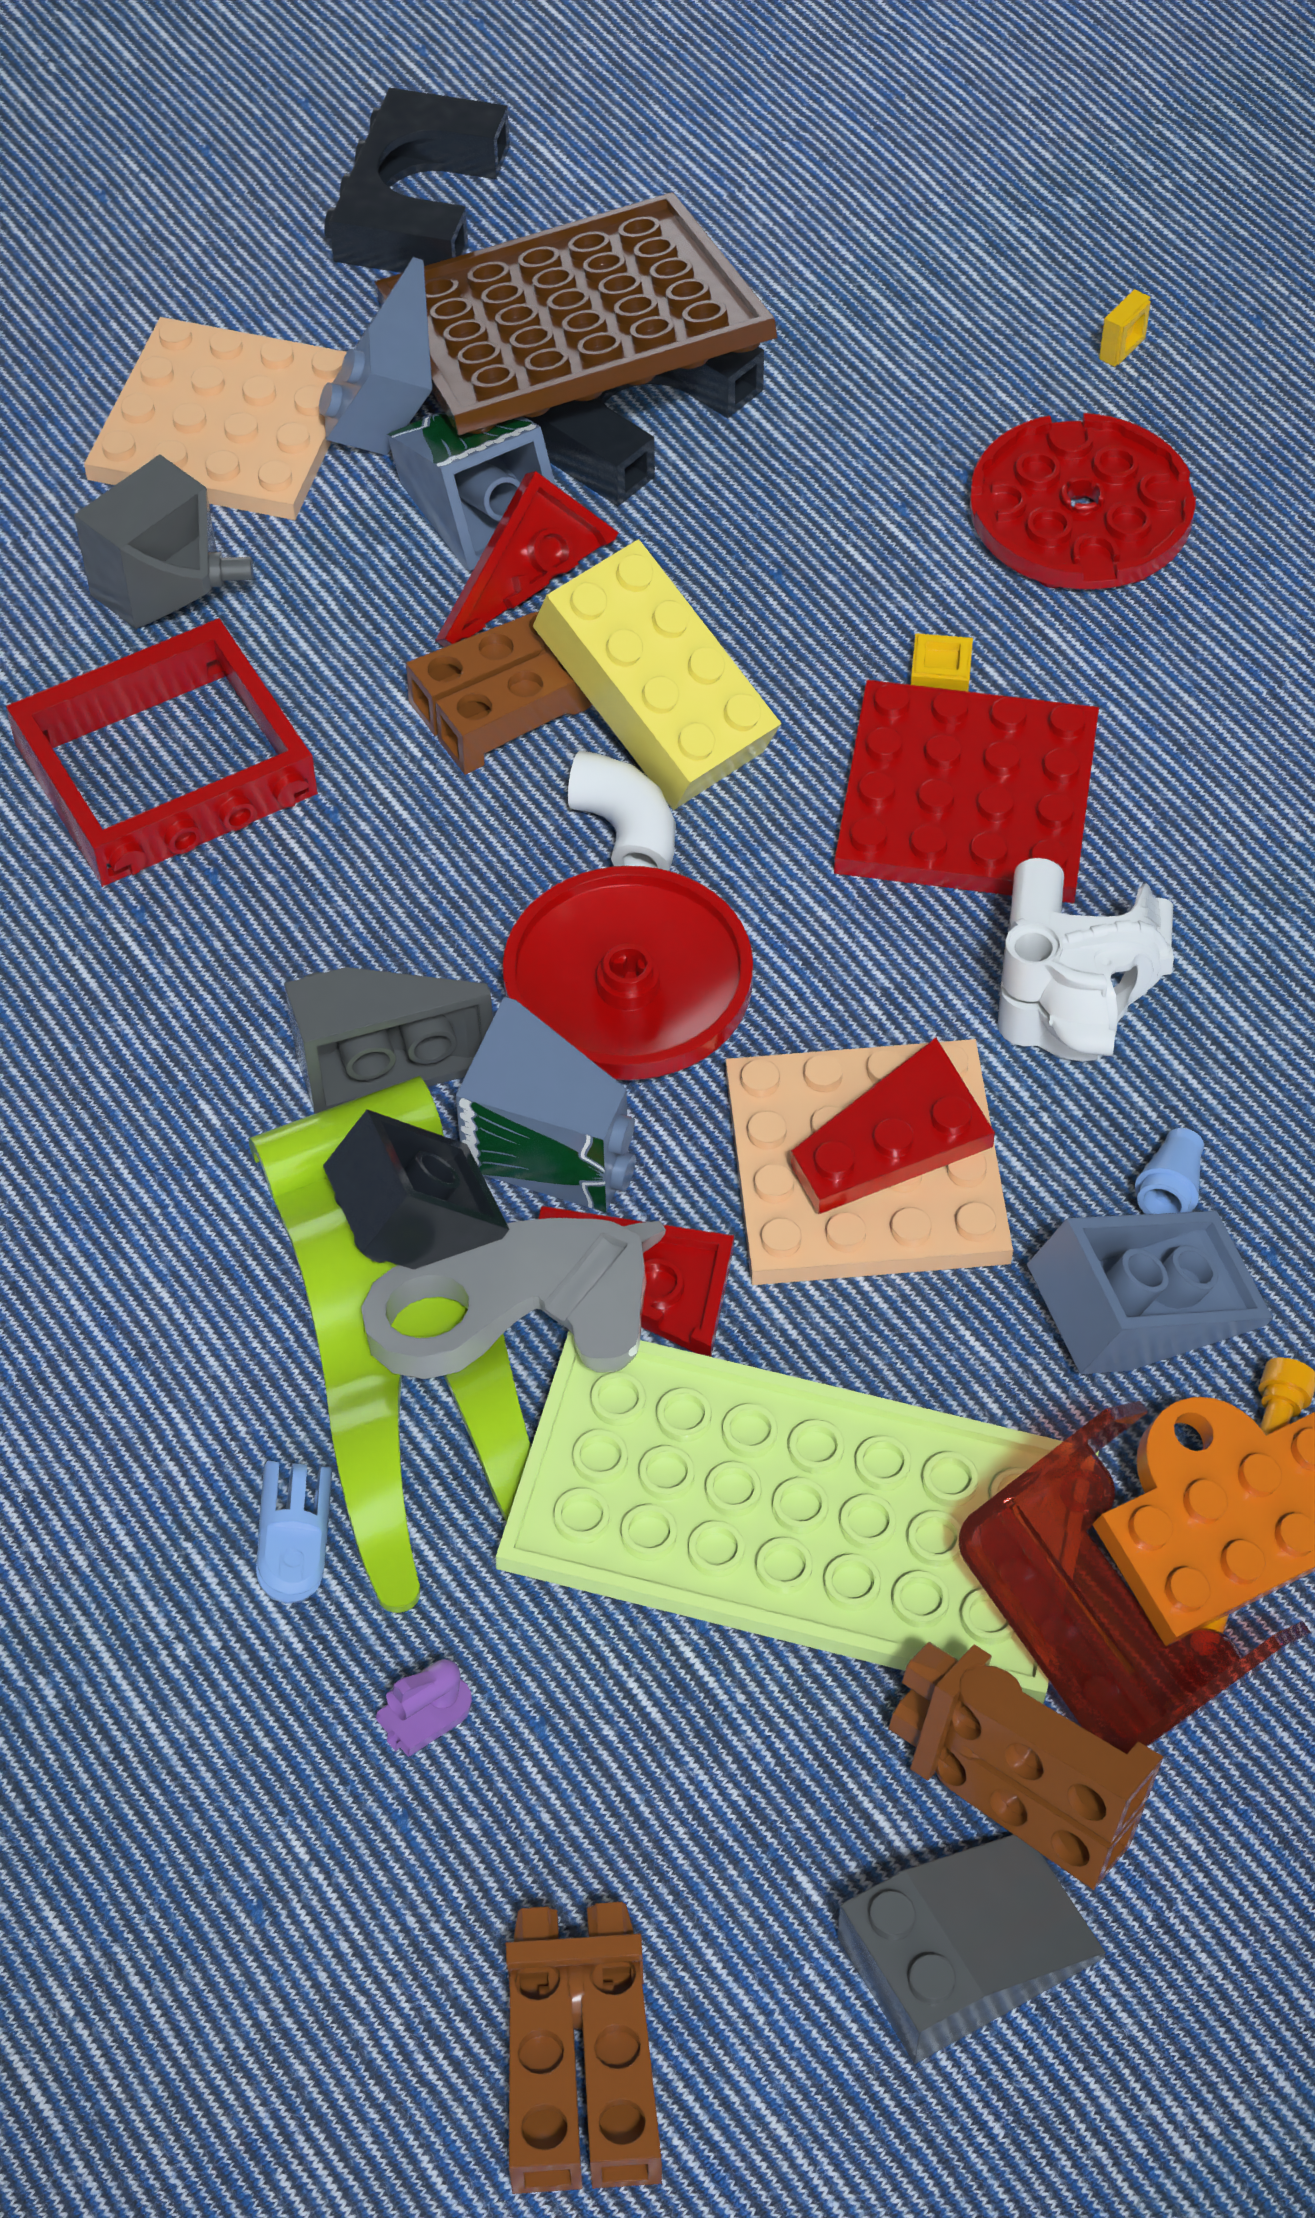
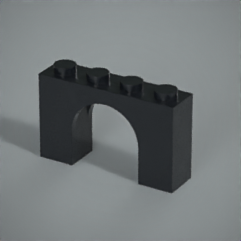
M389 87L381 107H375L372 111L370 131L366 140L358 142L355 152V164L351 173H345L342 178L340 198L336 207H330L326 214L324 233L326 239H331L334 262L403 273L413 257L422 259L424 266L466 254L468 249L466 206L408 197L395 192L390 187L407 176L427 171H444L496 180L510 148L508 106Z
M758 346L756 349L748 352H729L710 358L705 364L696 368H677L658 374L651 381L640 385L656 384L679 389L728 419L763 391L764 349ZM625 384L605 390L600 396L592 400L569 401L550 407L546 413L540 416L525 417L541 427L549 461L552 465L617 507L655 478L654 436L605 405V402L616 393L639 385Z

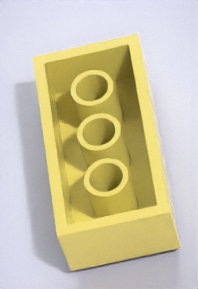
M639 539L546 595L533 624L534 629L648 778L660 787L665 800L673 810L763 753L782 724Z

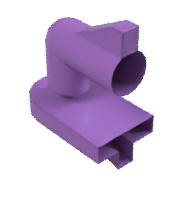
M442 1659L434 1662L419 1673L402 1678L394 1683L393 1689L386 1694L388 1705L377 1711L376 1720L387 1731V1742L395 1751L401 1748L409 1757L459 1725L468 1717L472 1703L471 1691L468 1685L461 1680L457 1664L452 1660Z

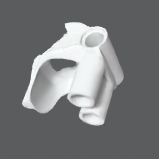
M1028 859L1020 863L1014 872L1009 932L1005 940L998 1012L999 1032L1006 1040L1013 1044L1039 1046L1064 1059L1092 1061L1097 1060L1098 1055L1113 1056L1117 1021L1125 1015L1128 1006L1146 994L1147 990L1152 988L1163 975L1172 974L1174 961L1171 947L1173 904L1167 899L1153 897L1150 886L1145 883L1138 889L1135 905L1131 911L1121 916L1102 917L1061 913L1064 872L1062 868L1048 859ZM1125 971L1120 983L1113 988L1111 975L1116 972Z

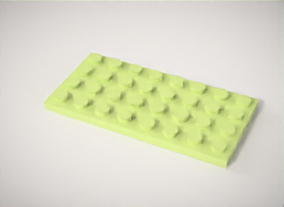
M569 1330L496 1554V1569L903 1671L906 1670L910 1660L928 1642L933 1643L958 1660L975 1644L992 1655L989 1666H995L1008 1671L1018 1680L1022 1687V1692L1044 1704L1099 1450L640 1340L637 1355L622 1370L597 1373L583 1364L575 1347L574 1335Z

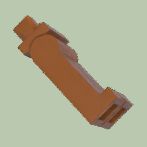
M539 611L406 662L409 703L434 736L438 735V741L464 775L485 765V753L565 713L575 715L593 705L534 629L533 624Z
M928 1642L906 1666L902 1683L911 1688V1690L899 1702L892 1714L888 1728L916 1747L910 1769L927 1781L936 1771L940 1781L948 1789L1094 1890L1130 1847L1145 1808L1144 1803L1148 1800L1163 1756L1140 1742H1137L1128 1754L1122 1752L1022 1692V1687L1018 1680L1006 1670L989 1666L992 1655L975 1644L958 1660L933 1643Z
M623 1902L596 1903L588 1907L589 1937L559 1939L558 1912L556 1909L549 1907L521 1908L517 1915L514 1942H506V1964L510 1989L509 2172L512 2194L583 2189L574 2030L582 2029L592 2189L662 2184L661 2149L642 1986L644 1984L641 1934H633L627 1906Z

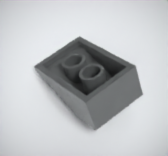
M350 967L325 973L316 972L302 979L284 983L296 1058L314 1114L417 1076L424 1080L427 1087L465 1077L493 1020L491 993L486 983Z
M1015 1835L903 1870L840 1905L837 1939L914 2064L1104 1959L1106 1954L1041 1853Z

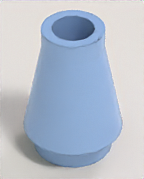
M1186 1128L1171 1130L1164 1144L1136 1179L1135 1191L1137 1202L1145 1214L1191 1212L1197 1206L1199 1199L1200 1162L1204 1142L1196 1132Z

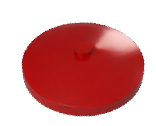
M614 866L595 869L578 874L554 885L536 898L520 915L510 932L504 950L505 997L517 1000L616 1080L654 1078L680 1071L703 1060L726 1042L737 1029L746 1013L752 993V948L746 930L736 913L716 893L697 881L675 872L645 866Z

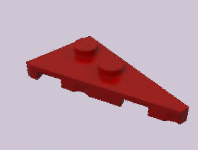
M537 471L526 473L435 641L446 647L473 636L485 628L487 622L505 610L516 607L549 584L551 579L579 564L578 561L600 546L608 545L614 541L619 532Z

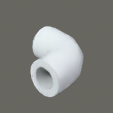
M579 751L574 758L569 778L568 804L570 809L603 816L614 826L616 842L611 856L614 866H645L669 871L674 856L676 822L660 787L631 764L598 753Z

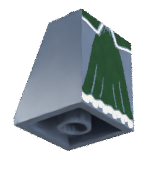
M441 411L387 434L402 487L468 571L475 568L526 473L537 471L556 485L541 427L522 416L498 423L493 429L484 433L458 435L445 411Z
M504 997L456 1094L460 1142L468 1145L483 1176L607 1212L616 1190L625 1192L628 1188L636 1163V1156L628 1152L634 1132L635 1119L627 1116V1089L517 1000Z

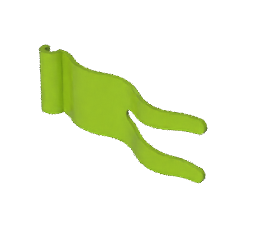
M420 1076L248 1138L251 1154L255 1162H260L263 1168L268 1191L291 1241L305 1286L324 1375L337 1469L357 1549L379 1604L385 1610L393 1613L410 1610L417 1604L420 1598V1584L411 1550L402 1483L399 1432L402 1375L392 1373L371 1355L361 1307L373 1283L398 1264L388 1261L378 1263L360 1252L354 1243L355 1236L345 1214L334 1198L335 1192L323 1165L366 1109L444 1136L436 1105L427 1085ZM444 1297L424 1298L409 1304L400 1311L391 1327L402 1335L410 1337H435L450 1331L463 1320L468 1309L453 1299ZM502 1334L489 1350L463 1370L443 1376L471 1438L493 1497L507 1522L531 1446L517 1396L504 1334Z

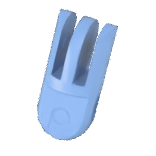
M267 1461L263 1471L258 1528L259 1540L256 1573L259 1586L273 1600L285 1604L303 1602L316 1592L323 1576L328 1536L332 1470L331 1467H319L314 1497V1513L304 1511L307 1465L292 1463L286 1509L276 1511L279 1462Z

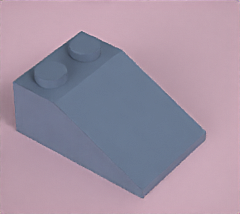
M412 258L354 349L351 348L347 351L342 368L333 382H328L324 386L319 401V412L325 416L326 440L387 455L391 450L387 434L407 426L431 393L432 376L424 263L422 259Z
M1217 1211L1067 1218L1027 1263L1080 1375L1134 1370L1264 1327L1273 1319Z

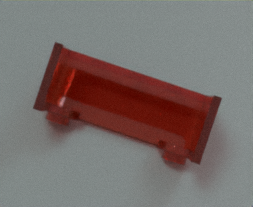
M1141 1401L1105 1408L971 1513L962 1524L959 1533V1549L963 1560L1080 1725L1126 1754L1130 1752L1137 1742L1150 1747L1229 1694L1311 1633L1306 1624L1301 1621L1272 1635L1245 1656L1242 1655L1228 1636L1217 1630L1207 1628L1195 1630L1175 1641L1170 1646L1164 1645L1144 1610L1086 1532L1093 1527L1092 1524L1103 1513L1111 1510L1115 1498L1113 1479L1096 1455V1452L1148 1413Z

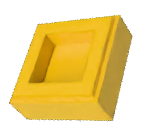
M1134 289L1104 318L1100 360L1115 367L1146 338L1151 303L1150 296Z
M915 633L911 685L968 691L973 638Z

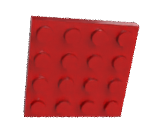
M866 680L835 854L834 874L1012 896L1016 867L1025 860L1042 858L1051 860L1062 868L1064 872L1062 902L1074 903L1099 707Z

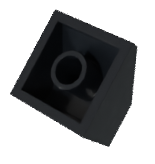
M366 1109L323 1165L335 1192L334 1198L342 1208L355 1236V1245L361 1253L375 1262L384 1263L388 1261L414 1270L501 1240L510 1230L467 1144Z

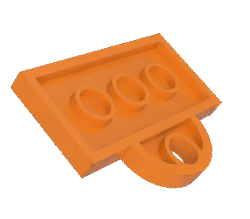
M1192 1397L1171 1404L1147 1427L1139 1442L1137 1472L1145 1494L1103 1513L1092 1524L1164 1645H1170L1315 1571V1412L1265 1435L1251 1417L1225 1401L1208 1397ZM1176 1423H1185L1197 1430L1203 1442V1449L1201 1451L1190 1450L1178 1441L1174 1431Z

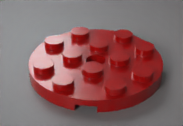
M1083 413L1082 421L1052 423L1051 416L1048 415L1013 427L994 440L984 451L977 462L972 477L970 513L975 530L984 545L997 559L1020 574L1037 580L1049 588L1105 589L1140 582L1165 567L1177 556L1187 542L1191 532L1196 507V496L1193 494L1189 481L1190 471L1186 463L1168 443L1149 430L1119 418L1100 414ZM1089 497L1095 501L1088 504L1076 503L1074 507L1071 506V499Z

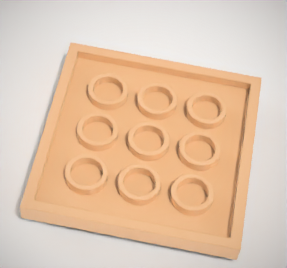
M160 317L84 463L87 480L116 485L160 454L206 487L209 504L296 520L332 442L326 440L325 416L319 412L320 396L324 386L328 382L332 383L342 368L347 352Z
M976 1039L940 1042L991 1125ZM928 1043L726 1059V1081L752 1285L1011 1264L1013 1247L995 1145L990 1149L821 1214L817 1213L791 1167V1150Z

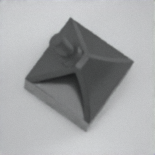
M160 454L74 514L90 595L135 629L188 605L211 591L212 587H223L224 581L253 580L252 557L223 558L222 552H217L206 487Z

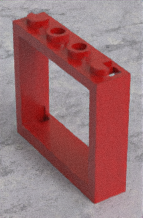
M220 618L6 706L16 747L102 887L131 874L134 876L147 867L175 855L187 853L198 845L231 831L240 830L256 820L286 807L295 806L296 803L318 794L312 754ZM226 677L278 755L102 829L53 748Z

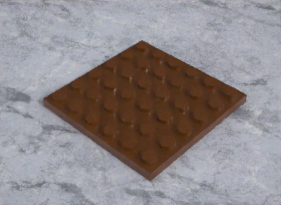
M674 192L424 266L432 391L458 435L484 433L493 429L498 423L520 416H540L546 413L550 407L573 400H592L600 396L605 390L625 384H644L654 379L658 374L677 368H696L705 364L710 358L729 352L743 353L752 351L760 343L778 338L774 316ZM402 273L374 281L381 305Z

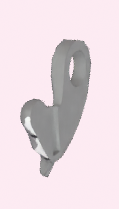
M546 1218L507 1223L510 1230L501 1240L414 1270L397 1265L373 1283L361 1307L371 1355L394 1374L420 1379H429L460 1372L489 1350L500 1335L517 1320L534 1309H541L571 1331L574 1335L576 1350L587 1368L597 1373L622 1370L635 1358L640 1345L642 1309L646 1288L643 1252L658 1243L665 1235L666 1229L661 1221L637 1223L628 1226H621L612 1221L600 1219ZM424 1298H449L458 1301L468 1309L463 1320L450 1331L435 1337H410L402 1335L391 1327L400 1311L409 1304Z

